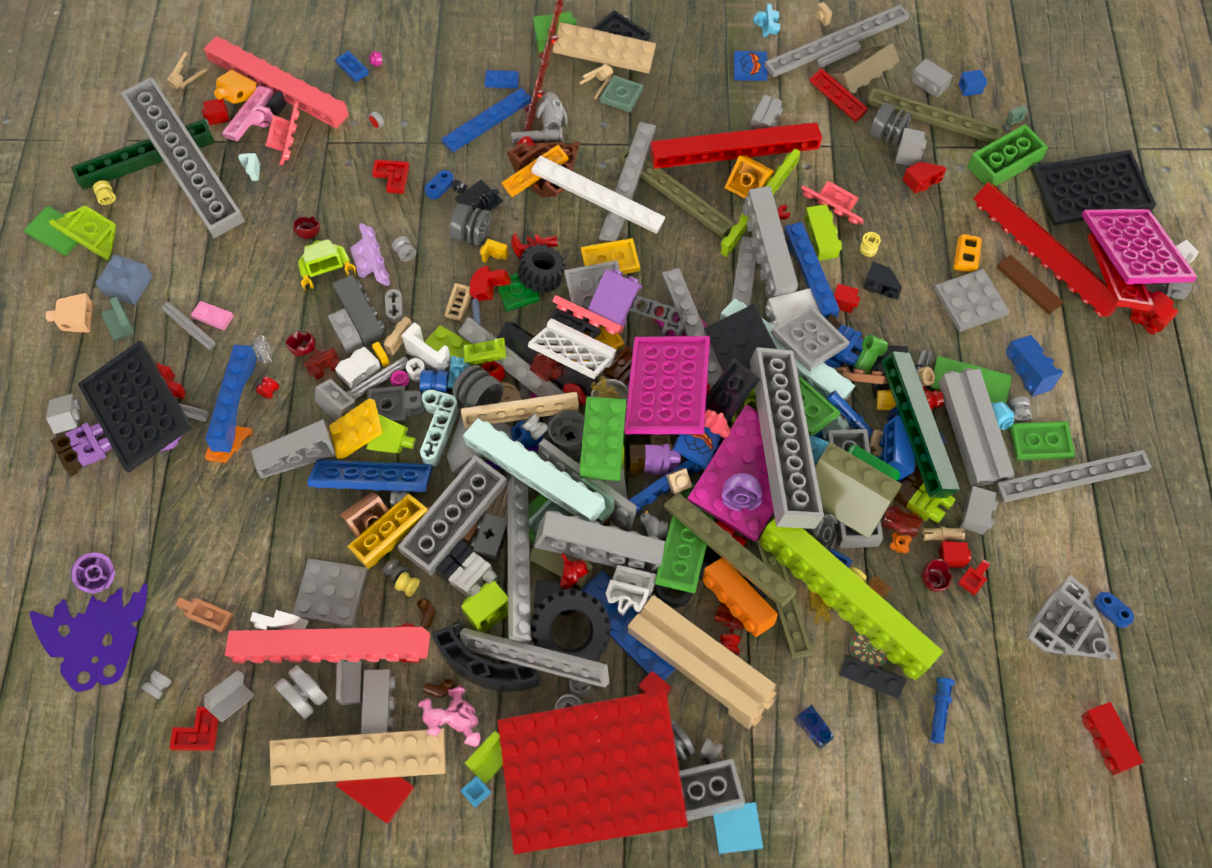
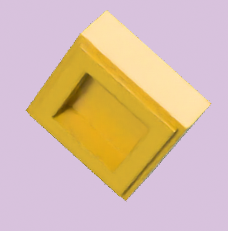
M379 342L372 344L374 353L381 365L384 367L389 365L388 357Z
M877 390V410H891L897 406L891 390Z

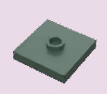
M613 75L600 97V103L631 113L644 89V85Z

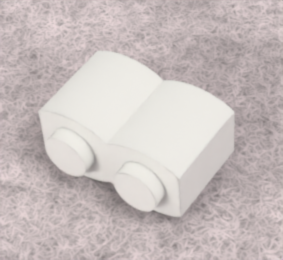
M366 347L355 350L350 358L340 361L335 370L337 375L352 389L366 378L374 375L381 366L379 360Z

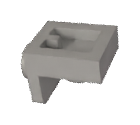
M1167 283L1162 285L1160 292L1168 297L1171 296L1175 299L1184 300L1191 292L1192 285L1188 283Z

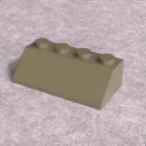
M893 43L872 45L828 74L853 94L858 91L857 88L868 85L871 79L882 76V72L893 69L894 65L900 60Z

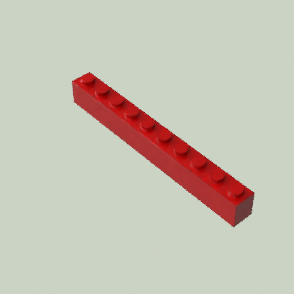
M817 122L651 141L650 157L653 168L657 169L738 159L739 156L750 158L792 153L794 149L800 152L820 149L823 137Z
M988 182L973 198L977 202L976 206L982 211L986 210L991 220L1002 224L1001 228L1006 233H1012L1015 236L1014 240L1020 245L1024 244L1028 248L1027 252L1030 255L1040 258V263L1048 269L1050 267L1057 279L1060 281L1063 279L1068 283L1066 286L1074 293L1078 292L1081 295L1080 299L1087 305L1091 304L1095 308L1094 312L1100 317H1110L1119 306L1114 304L1107 284L994 184Z

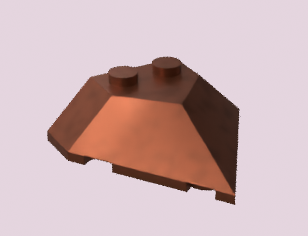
M564 142L537 143L536 146H527L526 143L519 144L509 150L507 155L516 173L539 158V156L559 145L569 159L560 166L573 171L580 142L565 145ZM543 178L529 186L540 197H554L566 190Z

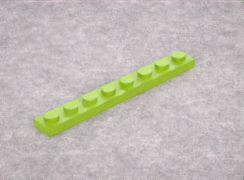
M794 149L791 154L788 153L782 166L779 165L775 175L768 179L766 186H771L773 195L797 165L800 157V151ZM744 213L740 216L738 224L732 226L728 237L725 236L721 241V254L726 257L739 242L741 236L748 230V218Z

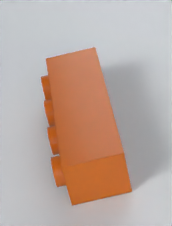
M724 558L717 560L704 569L702 580L705 586L716 594L718 600L730 609L731 614L743 623L748 632L757 637L775 625L778 613Z

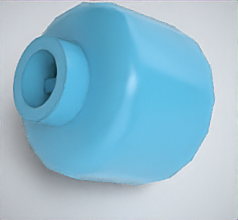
M992 402L999 428L1002 430L1009 428L1014 422V412L1004 402Z

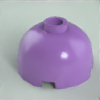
M746 473L730 476L722 488L723 503L736 511H741L742 508H748V511L759 507L762 501V487L759 481L754 476Z
M87 553L77 558L72 565L70 572L71 580L76 588L83 592L98 593L107 589L113 582L115 568H113L110 558L104 554Z

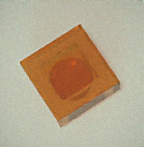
M877 575L867 584L883 599L892 590Z

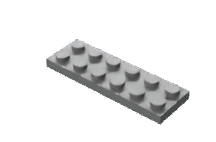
M543 439L539 443L538 455L540 459L545 462H551L560 472L565 471L576 482L582 479L580 478V464L547 440ZM586 479L614 498V511L610 518L619 527L629 531L634 523L637 506L602 480Z

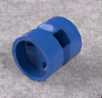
M423 369L420 376L421 394L427 390L449 394L450 388L447 387L449 371H439L435 374L434 370Z

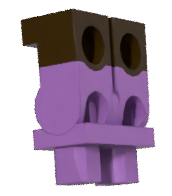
M85 423L82 427L75 428L50 440L64 469L71 477L77 474V470L93 464L99 459L106 458L105 452L112 449L107 437L98 441L97 438L105 434L99 423L92 426Z
M663 444V447L660 445H630L629 478H637V473H650L652 475H660L662 473V477L668 474V471H672L679 466L680 454L670 450L669 444Z

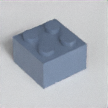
M114 254L96 281V284L103 295L112 298L117 297L118 300L135 305L153 276L145 264Z

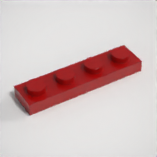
M822 68L809 79V82L855 123L868 112V108Z

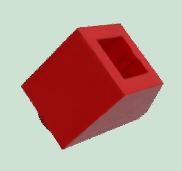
M918 162L906 169L903 181L916 194L927 190L933 184L940 183L944 179L946 168L945 166Z

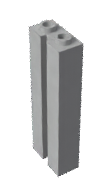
M968 368L961 371L960 374L955 371L944 373L938 383L943 393L944 403L970 486L977 487L1010 480L1015 474L981 370Z

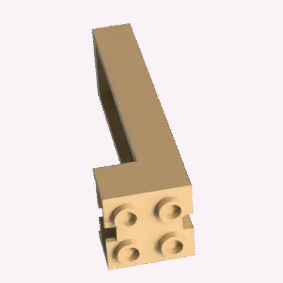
M653 595L641 613L637 614L628 625V633L729 708L728 715L748 730L752 725L756 727L763 717L764 709L769 710L773 705L774 697L776 696L775 683Z

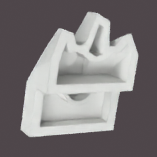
M617 565L614 577L610 580L606 591L608 603L619 602L618 612L622 616L625 615L630 606L634 607L636 612H640L652 595L656 574Z
M276 610L274 618L253 612L250 619L254 627L259 630H268V628L279 630L305 629L309 622L301 617Z

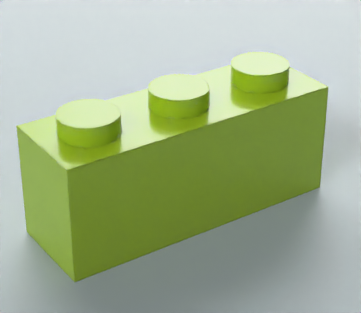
M827 204L807 207L804 220L818 260L838 258L839 252L842 250V243L837 238V227L833 225L832 212L829 211Z

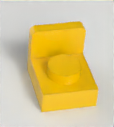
M487 239L485 245H482L480 249L482 262L486 263L490 255L496 259L507 260L509 256L508 245Z

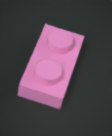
M202 301L198 303L191 314L193 319L224 331L234 317L232 312Z

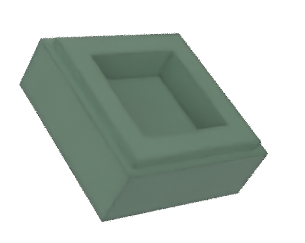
M1023 105L1010 110L1005 121L1008 126L1023 121L1027 107Z

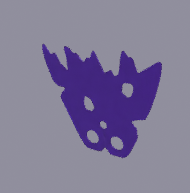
M146 583L143 584L139 593L134 592L132 594L130 602L124 608L122 600L123 589L120 588L114 595L109 596L105 603L101 600L97 601L94 596H91L85 614L77 613L75 618L70 616L64 599L55 606L52 618L34 611L30 612L32 625L50 657L64 658L60 665V672L73 690L82 692L92 689L97 682L101 685H109L120 680L138 633L136 627L132 626L131 623L138 621L143 616L147 599ZM61 625L69 626L70 632L65 637L61 636L58 631ZM110 633L112 644L104 646L102 644L103 637ZM94 656L99 658L97 663H92L91 661ZM109 664L116 667L115 674L111 677H105L103 675L104 667ZM82 671L90 674V679L85 684L77 682V676Z

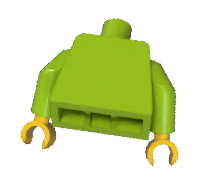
M326 239L323 241L315 240L311 245L304 247V254L298 260L300 275L303 277L301 285L305 291L307 284H310L311 288L314 289V284L308 276L313 277L343 267V265H345L346 276H349V270H353L356 275V268L353 264L349 263L350 259L342 246L332 244L330 240Z

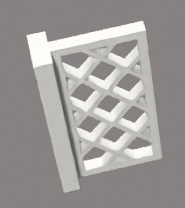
M552 318L548 321L547 327L528 344L529 348L593 379L606 367L609 368L612 365L616 349ZM549 343H557L558 346H550ZM553 351H561L562 354H557ZM566 351H573L574 354H567ZM582 359H589L590 362H583ZM587 367H593L595 371H592Z

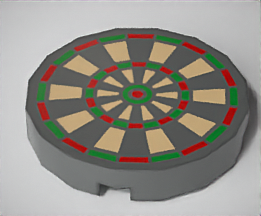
M856 632L851 637L848 644L850 656L877 667H882L887 662V654L882 649L873 647L870 639L865 635Z

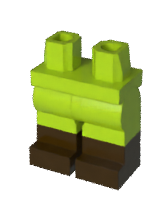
M918 465L915 467V471L909 474L902 483L900 490L893 499L916 515L921 516L923 520L927 521L930 518L937 523L942 520L946 513L938 508V506L941 504L949 510L956 501L952 495L948 498H929Z

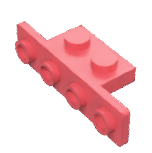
M294 103L289 120L274 115L271 119L265 146L282 151L280 165H283L284 161H288L291 151L288 148L292 146L294 140L291 134L295 133L297 124L294 121L298 119L300 113L297 110L298 103Z
M827 181L820 194L802 185L801 190L806 198L818 200L819 205L827 204V206L833 209L835 214L838 216L845 215L848 217L847 220L855 225L857 223L861 225L864 223L863 218L851 212L858 200L857 196L830 181Z

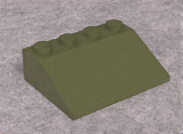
M831 442L815 466L823 511L834 515L837 520L869 539L902 484Z

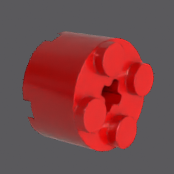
M1149 290L1148 293L1154 304L1152 310L1131 308L1132 315L1130 319L1135 324L1140 323L1149 334L1154 335L1156 332H1161L1176 317L1178 310L1177 308L1174 309L1172 306L1174 304L1173 300L1160 291L1152 293Z

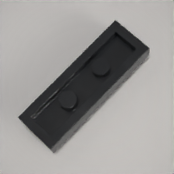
M847 654L839 672V676L897 699L900 698L907 680L905 677Z

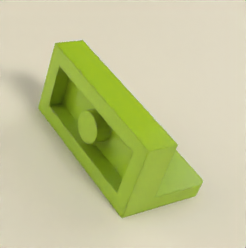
M496 731L465 762L467 768L474 775L478 776L484 784H487L503 766L500 737Z

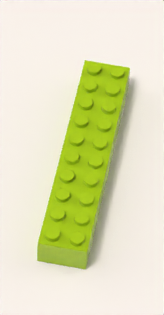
M775 518L766 526L758 541L761 543L762 548L767 552H771L781 565L788 567L797 579H801L806 583L810 591L817 593L827 606L833 607L843 620L848 621L854 626V629L859 634L869 638L873 647L882 649L887 654V659L897 664L907 677L913 678L916 681L944 652L803 528L776 527Z

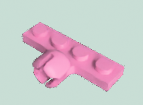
M258 86L222 132L223 136L227 139L239 141L251 125L263 128L269 127L270 124L268 123H271L273 114L269 108L264 106L274 95L272 89Z

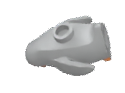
M547 92L544 96V101L539 105L536 112L537 118L541 115L543 129L546 127L548 129L559 128L562 122L564 125H567V113L555 93Z

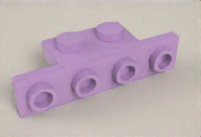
M361 223L359 228L363 239L350 247L358 276L364 278L371 272H374L376 280L388 286L390 285L389 274L384 266V259L381 256L380 246L375 238V231L372 227Z

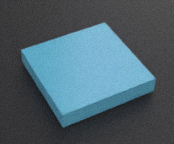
M756 802L746 803L740 809L713 815L719 854L763 849Z

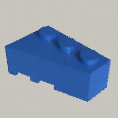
M1032 335L1011 341L1006 349L1008 359L1014 364L1016 373L1020 375L1024 382L1025 389L1033 397L1051 391L1064 372L1061 368L1056 369L1052 364L1054 360L1051 357L1047 358L1042 353L1044 349Z
M897 415L884 426L879 445L882 447L880 457L877 458L900 472L901 475L897 481L899 482L915 471V456L902 419Z

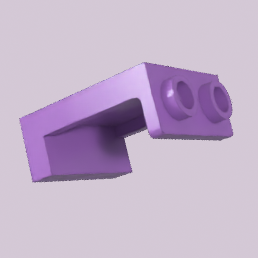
M614 268L612 271L606 269L588 310L616 324L625 326L627 322L625 319L638 289H642V286L638 284V279L631 276L628 279L622 277L623 273Z

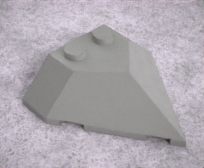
M462 415L460 416L447 454L452 475L461 472L475 455L480 459L484 458L483 455L466 445L463 435L470 427L464 428ZM504 422L491 424L498 432L503 431L512 440L510 426Z
M1071 575L1067 576L1047 597L1029 624L1027 639L1043 652L1118 660L1115 651L1112 652L1108 643L1109 637L1096 608H1093L1088 597L1090 596L1088 589Z

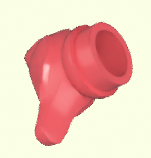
M706 411L705 427L710 428L712 433L727 438L731 433V429L728 427L723 413L717 414L715 411Z

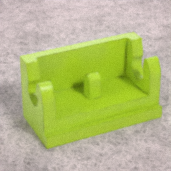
M504 338L464 345V363L476 365L506 359Z

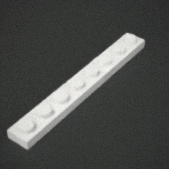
M539 156L532 168L533 174L656 234L665 220V216L542 156Z

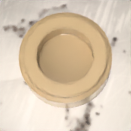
M923 367L917 371L922 386H929L934 383L935 374L930 367Z

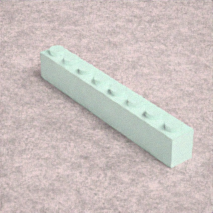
M734 299L721 312L720 320L747 306L743 302ZM762 318L776 348L781 350H787L771 334V330L775 327V325H773L772 323H768L766 320ZM795 358L798 377L801 376L825 399L834 390L845 401L851 395L855 385L849 379L837 373L834 368L822 363L808 371Z
M477 419L463 435L467 446L569 513L580 517L581 520L588 522L596 521L604 511V498L599 493L591 492L585 484L580 481H574L565 471L560 472L551 462H545L540 459L539 455L534 451L529 452L520 442H514L509 439L508 435L503 431L498 432L489 422Z

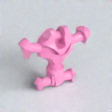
M459 685L448 690V695L453 700L446 710L441 708L432 709V702L428 698L419 702V707H423L424 711L422 719L429 727L427 734L437 736L441 732L437 725L441 726L447 723L456 731H463L466 737L464 743L475 747L480 743V734L473 733L472 728L476 727L479 723L478 717L474 715V707L469 702L462 700V695L465 692L463 686Z

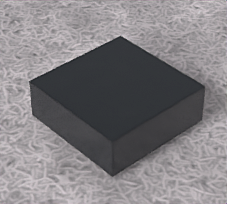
M279 91L268 102L272 114L276 116L287 105L283 93Z

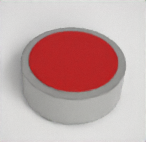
M374 111L368 115V119L374 128L380 129L384 126V120L379 113Z

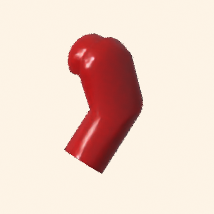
M567 383L563 386L565 394L577 392L580 406L586 404V396L578 385Z

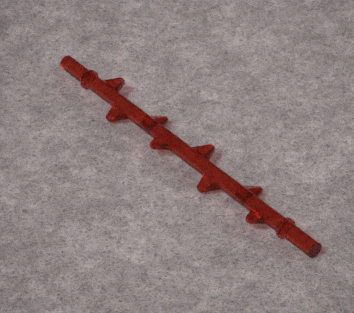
M557 0L555 2L546 45L538 56L542 60L537 80L534 83L535 88L531 103L525 108L528 115L526 116L523 132L531 131L538 99L544 94L541 87L546 68L549 65L548 60L552 44L558 40L555 32L564 0Z

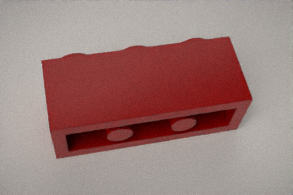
M1111 701L1090 709L1081 715L1084 727L1091 733L1094 746L1101 752L1104 764L1113 776L1144 763Z

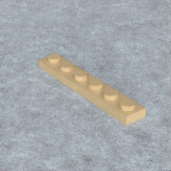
M577 392L462 408L461 415L464 428H468L477 419L483 422L487 421L490 424L528 419L534 413L539 417L557 415L567 410L579 412Z

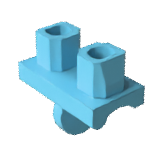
M771 4L766 5L764 12L759 11L754 15V23L762 27V37L767 38L769 33L776 35L780 30V24L776 23L779 18V12L772 10Z
M452 356L448 388L453 389L458 376L470 366V364L464 363L465 358Z

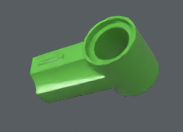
M867 335L862 342L863 351L854 365L859 370H865L866 374L871 371L878 356L884 355L888 348L886 340L873 335Z

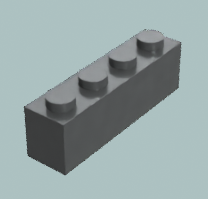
M350 275L332 283L335 293L360 335L364 347L385 339L383 334L385 327L381 320L377 321V312L374 307L370 308V300L367 294L361 292L363 287L360 281H355L353 275Z

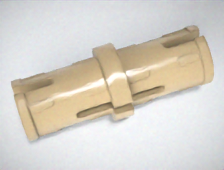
M941 526L940 528L933 529L923 528L922 536L924 535L922 539L923 541L940 540L941 542L964 540L965 533H962L964 532L963 527L946 528Z

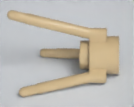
M187 52L183 53L173 72L166 80L167 85L174 90H177L179 87L183 89L187 84L207 72V68L183 82L184 78L179 73L183 68L182 62Z
M604 64L583 75L582 77L585 79L579 83L583 84L594 77H597L600 81L604 80L605 82L594 96V99H597L610 82L613 70L611 66Z

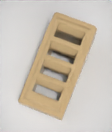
M454 283L444 314L445 318L462 322L472 299L470 286ZM456 299H462L463 302L456 301ZM454 304L461 306V309L453 307ZM451 310L459 312V315L450 314Z

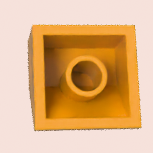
M739 156L724 188L745 199L750 189L766 187L768 179L773 176L775 171L747 156Z

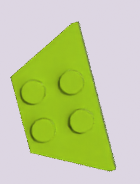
M85 205L74 212L64 214L65 217L49 221L50 226L108 262L110 261L117 226L109 219Z

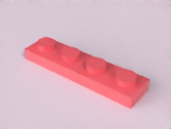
M555 295L552 301L557 304L556 308L565 312L569 309L573 311L572 315L579 319L586 317L590 319L589 323L596 327H599L601 324L606 327L605 331L613 335L616 332L620 334L623 332V326Z

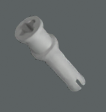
M562 126L556 129H548L546 127L540 131L511 132L512 143H518L520 139L526 136L531 137L533 142L544 141L549 143V141L558 140L563 142Z

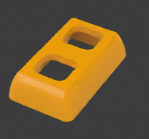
M965 234L958 237L953 266L955 270L969 273L978 271L982 244L980 237ZM965 240L976 242V247L966 246ZM963 254L974 255V262L963 260Z

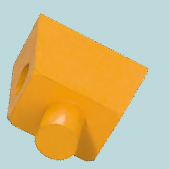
M230 70L217 78L214 95L217 99L224 98L231 103L247 101L256 90V82Z

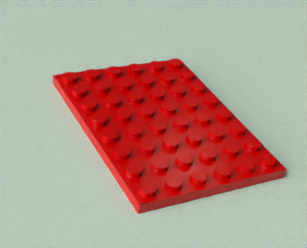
M666 690L498 720L514 854L689 827Z

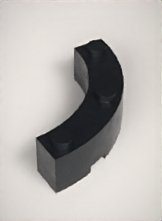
M451 626L431 633L440 655L449 667L459 676L477 686L505 692L528 690L540 686L536 669L515 663L506 665L495 664L492 661L472 654L459 641Z

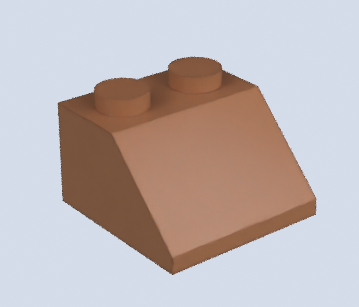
M370 492L340 514V516L353 534L358 537L389 510L378 495Z

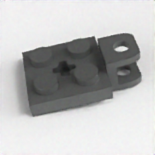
M405 386L368 389V399L375 400L378 414L397 423H407V416L424 414L422 395L419 391H407ZM386 403H389L391 405V407L388 409L382 408L383 406H386Z

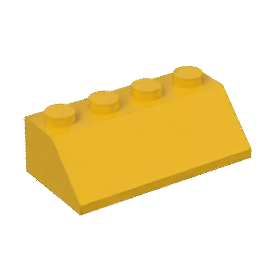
M407 494L347 547L369 569L377 564L386 553L392 551L394 546L409 534L428 510L410 494Z

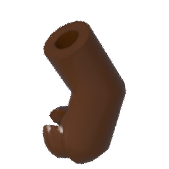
M420 598L417 601V607L424 615L420 626L430 629L436 610L428 599Z
M447 678L439 686L426 683L423 693L443 698L448 695V690L455 688L454 681Z

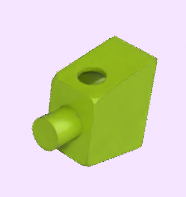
M378 414L383 433L370 441L366 449L401 454L403 447L414 448L416 438L406 436L408 432L407 427Z

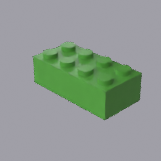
M1025 124L973 153L967 167L984 185L988 182L998 186L1042 161L1048 146Z
M586 398L580 478L620 481L626 399Z

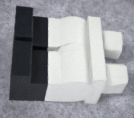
M462 540L449 553L451 557L447 555L435 568L439 577L463 593L467 598L475 596L480 592V586L484 582L490 584L493 581H498V576L492 570L491 565L473 552Z

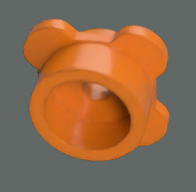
M894 532L892 534L893 541L890 544L891 550L898 553H908L910 550L909 543L912 541V538L909 535L904 536Z

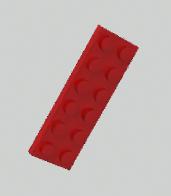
M1090 232L1087 239L1114 304L1119 307L1151 311L1154 304L1145 284H1126L1095 235Z

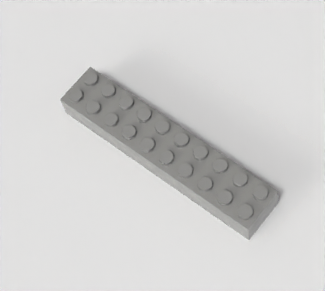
M153 77L121 92L130 110L212 237L216 238L245 222L240 210Z
M757 347L750 360L751 371L760 378L754 387L776 527L816 529L823 519L824 513L794 352L792 350Z

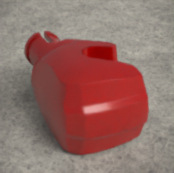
M514 233L511 238V245L514 254L521 259L526 248L529 249V246L532 245L534 247L536 244H540V246L547 245L549 248L558 247L557 236L540 238L538 234H534L535 240L527 236V245H523L516 233Z

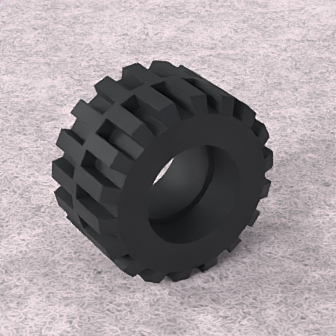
M536 244L535 247L533 245L529 246V249L526 248L521 255L517 271L518 279H521L522 285L525 284V288H530L533 292L539 291V293H543L545 291L549 293L551 290L554 291L559 287L566 265L564 257L560 256L559 251H555L553 247L549 248L547 245L540 246V244Z

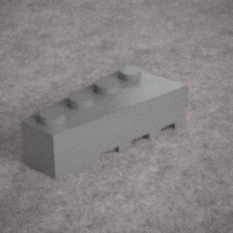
M320 420L252 450L256 471L261 478L314 463L317 459L324 460L336 456L332 437L324 420Z

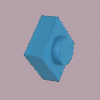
M478 776L460 790L474 808L492 794Z

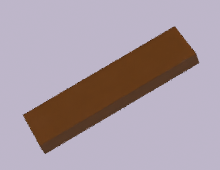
M1011 254L998 263L997 268L1047 314L1050 315L1064 303Z

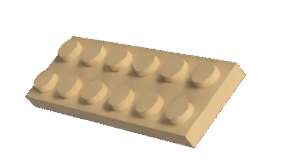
M560 22L553 53L649 74L656 43Z

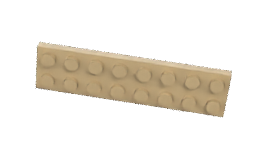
M444 728L440 729L441 732L437 736L427 734V730L271 740V785L445 774Z

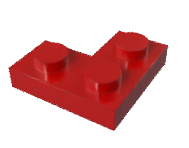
M375 160L372 175L373 178L388 179L387 193L404 194L410 164L409 162Z
M197 706L194 728L173 727L169 749L172 751H214L219 720L204 706Z

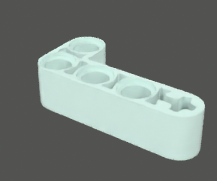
M427 390L422 394L425 410L428 413L434 414L420 454L424 464H432V467H435L440 462L459 409L457 400L453 395L435 390ZM441 421H447L445 424H439ZM440 437L439 440L433 441L434 438Z

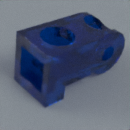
M810 705L793 719L819 749H822L834 739L833 733L813 705Z

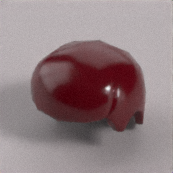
M314 216L310 218L299 217L293 223V231L302 239H313L320 232V220L317 221Z
M296 331L286 339L285 345L294 356L302 357L314 350L316 339L309 331H307V334Z
M933 559L924 566L921 578L926 588L930 591L943 592L950 586L953 575L948 570L949 564L941 559Z

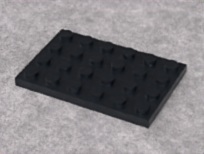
M1131 150L1033 165L1031 168L1053 225L1084 221L1082 217L1084 210H1151L1156 207V202Z
M140 340L78 383L121 465L128 473L193 428L145 344Z

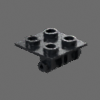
M482 180L455 198L459 204L472 206L474 211L477 208H481L482 211H491L503 202V199L498 196V189L490 188Z

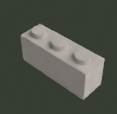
M390 669L364 670L361 734L394 731V718H391V710L395 709V697H392V689L396 688V677L393 676Z

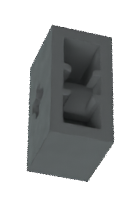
M486 513L484 519L479 521V533L477 537L473 538L471 548L481 558L498 562L508 534V519Z

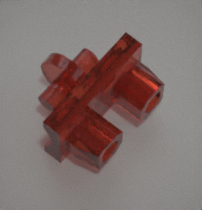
M314 348L315 354L309 357L310 360L304 362L308 374L318 380L325 375L323 372L324 368L329 366L331 371H336L335 368L340 360L335 348L328 351L324 349L320 352L317 348Z
M891 506V508L887 509L882 526L897 531V536H901L904 533L917 537L923 519L919 518V514L913 512L906 514L901 512L900 508Z
M724 603L718 605L715 616L716 622L723 623L722 626L730 627L729 633L733 634L734 628L739 630L745 628L743 623L731 614L730 609Z

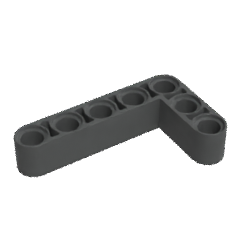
M639 295L635 296L629 311L665 322L660 337H668V333L674 330L675 336H682L687 323V314L684 311ZM645 301L647 307L641 311L639 308L640 304ZM663 307L664 314L658 317L657 309ZM676 313H680L682 316L679 322L674 321Z

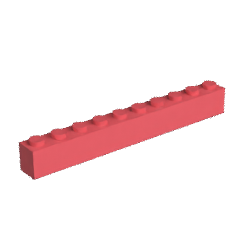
M216 36L204 48L208 60L227 71L233 70L256 82L257 87L262 86L272 89L274 95L278 91L283 93L287 103L293 106L294 103H298L297 108L336 129L349 116L347 106L343 101L333 98L328 93H323L315 86L312 87L306 84L303 80L293 77L290 73L280 70L277 66L268 64L265 60L255 57L252 53L242 50L239 46L230 44L225 39Z
M423 627L229 631L225 656L238 664H244L245 661L263 663L266 660L273 663H282L283 660L293 663H301L302 660H308L313 663H319L321 660L340 662L341 659H346L349 662H359L360 659H366L370 662H378L379 659H386L391 662H397L399 659L419 661V658H427L430 633Z

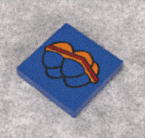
M734 51V80L767 81L768 73L764 66L767 61V52Z
M704 426V434H679L672 450L705 469L711 461L721 436L712 433L710 428Z

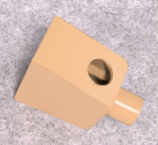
M87 293L58 299L55 310L46 311V320L48 322L55 321L62 331L91 332L93 302Z

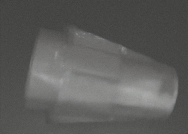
M266 336L253 338L251 346L261 364L271 363L270 340Z

